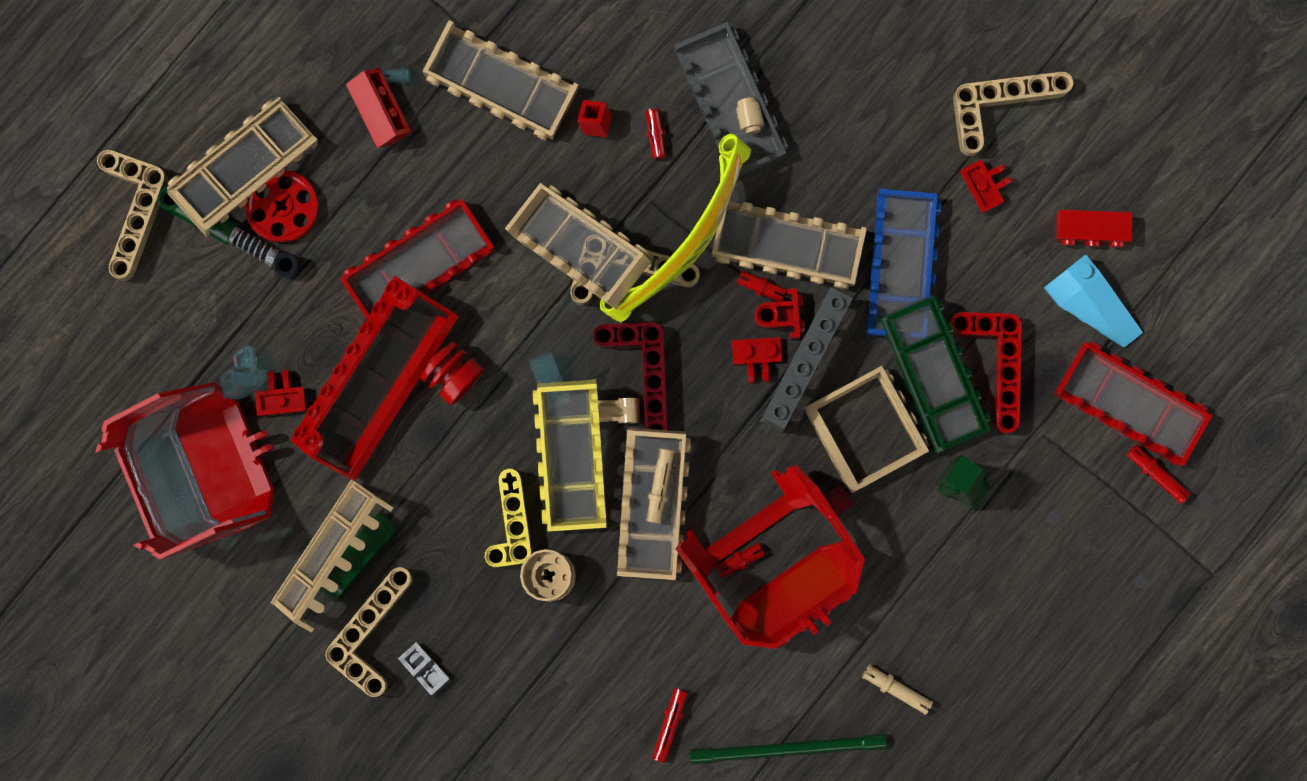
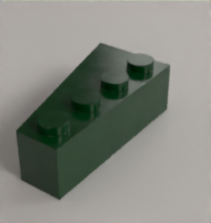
M963 455L952 459L935 482L939 486L938 492L947 498H956L973 511L977 509L991 488L987 481L988 479L985 477L984 470Z

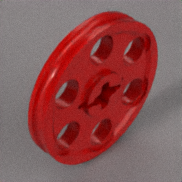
M284 170L280 177L274 176L266 182V187L269 188V194L266 198H258L256 191L247 198L245 214L249 224L259 236L275 243H288L300 239L313 227L318 215V199L313 187L304 177L288 170ZM289 177L292 180V184L288 189H281L278 186L281 178ZM302 191H307L311 195L309 202L304 204L298 202V194ZM284 201H287L285 203L287 210L281 209L279 212H276L278 210L276 204L278 202L282 204ZM256 210L265 211L266 217L263 221L256 222L253 220L252 216ZM297 215H305L307 217L305 226H295L294 219ZM282 224L285 227V231L281 236H274L271 230L274 225Z

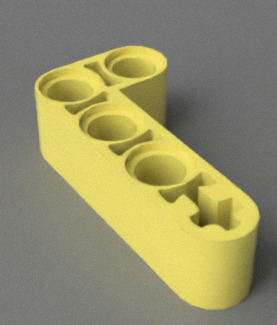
M506 469L499 476V487L507 543L493 545L486 550L485 560L492 567L523 564L526 558L532 554L522 479L517 471ZM511 473L513 477L517 478V481L513 482V490L519 489V494L510 493L505 496V491H510L509 485L504 483V479H507V474ZM515 497L520 500L518 510L510 511L507 508V502L510 498ZM516 521L521 522L524 526L523 533L518 536L513 535L510 530L511 525ZM517 546H524L527 549V556L522 560H518L514 556V550ZM495 549H499L503 553V559L499 563H493L490 560V553Z

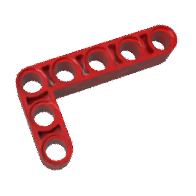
M957 313L949 320L954 331L953 335L963 337H996L995 428L1002 434L1012 433L1017 430L1020 423L1021 320L1015 314ZM961 318L965 320L966 329L962 331L956 329L954 325L955 319ZM980 319H986L990 322L991 327L989 331L980 329ZM1004 320H1011L1014 323L1015 328L1013 332H1008L1003 328ZM1004 344L1013 346L1014 354L1012 356H1007L1003 353L1002 348ZM1004 368H1010L1013 371L1014 377L1012 380L1009 381L1003 378L1002 371ZM1004 392L1012 394L1013 402L1011 405L1003 403L1002 394ZM1003 416H1008L1012 419L1013 426L1011 429H1005L1002 426L1001 420Z

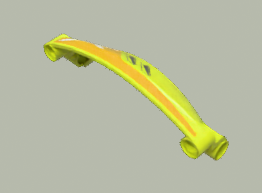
M728 134L719 143V152L721 153L719 156L720 183L703 215L681 246L645 283L631 288L620 301L617 310L601 299V310L615 321L622 323V321L630 316L633 309L647 301L685 272L712 240L726 211L742 164L748 160L752 151L736 135Z

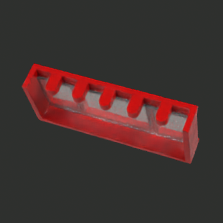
M463 199L460 201L452 200L444 206L446 210L437 215L435 212L424 219L425 223L420 227L413 226L404 232L405 236L398 241L396 239L389 241L383 246L385 250L378 254L375 252L371 253L363 259L364 263L357 268L354 265L343 272L344 276L340 280L366 319H368L373 306L380 300L387 284L392 281L394 276L428 295L495 251L494 246ZM417 297V298L415 299L414 303H416L417 301H419L420 298ZM395 306L387 321L403 310Z
M1092 341L1082 343L1053 395L1178 467L1184 466L1213 416L1207 413L1208 408L1197 402L1195 404L1188 402L1186 395L1176 390L1173 392L1165 388L1166 384L1156 378L1150 380L1143 376L1145 373L1143 370L1135 366L1130 368L1124 365V360L1112 353L1110 356L1101 351L1103 348Z

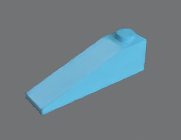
M1084 255L1044 287L1060 308L1070 312L1079 320L1095 328L1099 333L1123 348L1143 333L1087 255Z

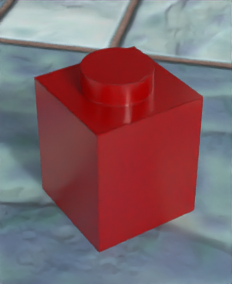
M583 100L577 121L583 134L607 138L612 120V114L607 103Z

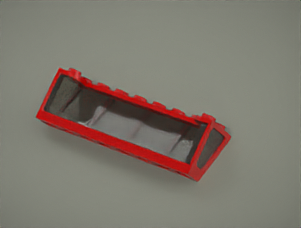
M394 276L392 281L387 284L380 300L373 306L366 322L361 325L356 338L347 347L342 360L333 369L328 382L321 388L316 401L307 410L302 423L295 429L290 441L310 458L355 481L420 379L428 362L435 355L459 316L397 276Z

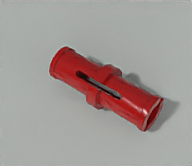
M660 109L645 111L648 126L646 135L650 140L652 159L666 158L667 153L664 142L666 133L662 128Z
M742 270L740 276L749 281L739 278L737 285L755 291L758 296L762 294L775 301L782 302L783 297L774 292L785 295L786 288L784 289L768 282L765 277L761 279Z
M755 543L740 553L737 551L733 553V557L718 565L716 564L715 567L721 578L724 579V577L739 569L744 570L747 568L746 565L764 557L765 554L760 550L759 543Z

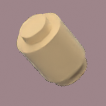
M755 97L739 100L736 111L741 131L746 132L747 135L761 132V128L765 125L760 103L756 101Z

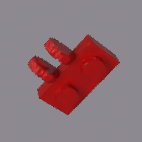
M981 159L959 171L981 214L1002 204L1004 200L998 190L1014 182L1012 177H1007L997 184L993 182L991 177L1002 173L1006 169L1005 164H1001L988 171Z
M780 337L732 340L733 365L747 364L748 383H754L755 372L753 371V364L762 363L763 382H769L768 363L782 362Z
M289 369L283 370L282 373L284 389H276L274 371H268L269 390L255 392L257 416L306 412L305 387L291 388Z

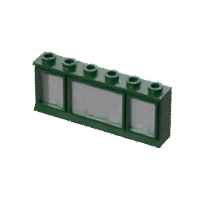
M928 295L882 315L877 320L879 323H882L886 332V340L896 356L895 362L901 368L904 375L905 386L911 392L915 402L913 403L924 423L923 429L929 435L933 446H931V449L938 454L947 448L990 431L988 424L991 423L987 411H982L979 404L982 401L980 393L976 387L973 388L970 379H972V374L967 365L964 366L960 357L963 356V352L958 343L954 344L951 337L954 331L950 322L944 320L942 312L945 310L939 298L936 299L933 295Z

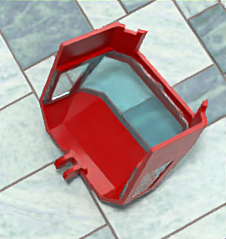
M216 382L157 393L103 422L101 430L104 432L102 441L98 443L95 453L114 449L150 537L149 540L138 542L133 546L151 552L152 556L158 559H164L234 535L270 518L275 490L261 455L275 448L273 444H267L257 449L255 441L266 438L269 435L268 431L263 430L252 435L238 401Z

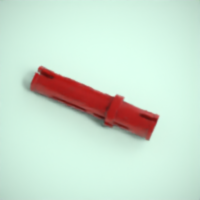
M1137 444L1129 450L1130 452L1126 453V456L1141 468V472L1144 475L1148 474L1179 504H1182L1187 499L1186 496H1190L1191 493L1157 464L1158 460L1154 457H1149Z
M677 688L673 689L668 709L665 708L664 711L666 715L653 756L651 757L652 759L663 763L667 762L679 719H682L684 715L682 710L688 692Z

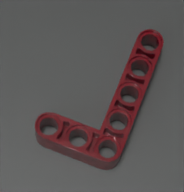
M653 322L603 324L597 326L593 331V340L596 346L600 348L642 347L645 429H650L653 425H659L663 430H667L664 340L661 326ZM650 328L656 329L659 332L658 339L654 341L648 340L645 336L646 331ZM626 329H630L635 333V337L632 341L626 342L621 338V333ZM602 330L608 331L611 335L610 340L605 343L598 341V332ZM655 352L660 356L658 364L651 365L647 362L646 357L649 353ZM655 376L661 380V386L658 389L649 388L647 381L650 377ZM659 401L662 404V410L656 414L650 412L648 409L650 402ZM647 437L648 440L654 443L661 442L665 439L661 437Z

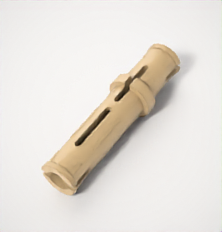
M659 448L652 491L648 494L650 502L646 520L649 522L661 523L664 503L668 499L666 492L675 453L671 449Z
M870 664L867 666V671H864L862 675L863 679L880 687V691L883 693H890L924 715L928 713V708H931L933 701L894 680V676L891 674L886 675Z

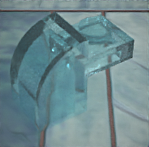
M247 345L233 354L235 367L232 366L220 375L223 398L243 399L261 387L266 379V369L257 368L254 346Z
M551 351L528 360L537 383L563 382ZM567 391L547 392L548 411L571 402Z

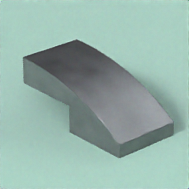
M417 642L398 658L433 697L451 681L447 674Z

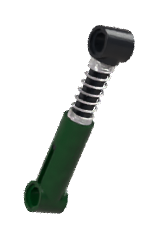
M167 187L163 188L158 194L160 206L167 212L199 229L176 203L172 206L167 205L166 200L169 195ZM178 191L196 212L203 215L202 218L213 211V209L182 191ZM230 219L223 223L219 221L209 229V236L225 245L235 244L237 249L242 248V252L247 251L248 255L252 254L254 258H259L260 262L264 261L265 265L269 266L271 270L282 278L292 279L299 274L300 263L292 254L273 249V247H267V243L264 245L261 243V240H255L256 237H250V233L248 235L245 234L244 230L242 231L238 228L239 224ZM285 260H291L293 264L292 269L288 272L281 270V264Z

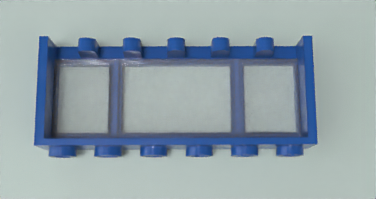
M879 189L877 192L866 336H887L882 323H879L877 318L930 295V287L935 285L936 273L932 272V263L937 261V248H933L934 239H938L939 224H935L936 215H940L941 201L937 200L938 194L889 189ZM929 306L893 320L900 338L921 340L926 338L927 335H931L932 320H928Z

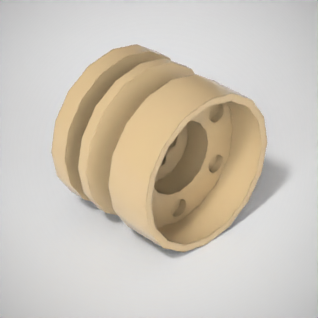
M544 549L535 551L526 558L521 567L520 578L522 586L528 595L536 600L552 602L561 600L570 593L575 585L576 572L573 563L567 556L557 551ZM547 570L555 572L552 582L544 579V576L547 575Z

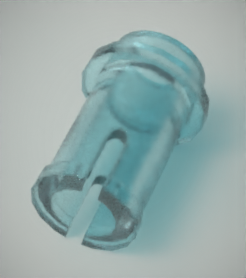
M404 65L401 68L381 69L384 76L390 75V77H385L387 83H402L406 85V82L411 81L410 68H405Z

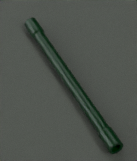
M885 734L844 739L716 749H689L690 764L861 749H886Z

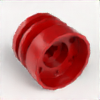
M455 341L439 350L428 362L420 376L424 382H427L434 376L429 385L431 389L442 383L444 386L439 396L450 406L459 401L485 371L473 358L465 364L461 362L466 354L464 349L453 355L459 347Z

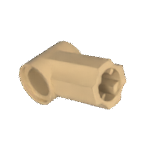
M639 398L598 400L599 422L640 423Z

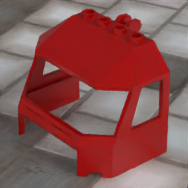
M797 465L789 466L787 472L779 473L778 470L770 471L784 495L711 546L704 549L689 527L685 533L688 538L685 542H679L675 548L742 645L776 649L779 646L786 645L793 636L799 632L806 631L808 628L815 635L818 633L814 622L820 618L826 626L831 624L827 615L839 604L849 601L858 589L865 559L818 486ZM814 505L829 521L842 541L820 546L741 601L730 618L716 598L719 592L707 578L715 564L792 510Z

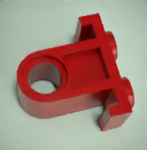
M787 289L786 297L791 296L792 301L768 302L758 306L755 311L754 320L760 328H793L794 332L789 334V340L800 339V333H804V319H799V309H803L802 294H797V289ZM763 310L771 311L773 320L770 322L762 321L760 313Z

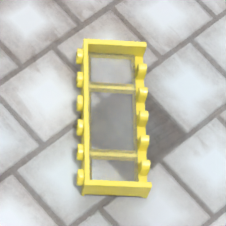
M597 380L537 383V390H533V403L539 407V414H535V429H540L541 438H536L537 453H542L543 461L538 462L539 477H544V486H540L541 501L545 500L546 509L542 510V524H547L548 531L606 528Z

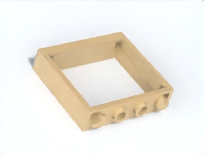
M882 366L804 408L807 417L850 494L929 452L927 448L929 443L926 440V436L924 433L919 434L915 427L918 422L911 411L907 412L903 405L906 403L900 390L896 391L894 389L892 374H890L888 369L884 370ZM877 378L917 450L857 482L821 418L818 409Z

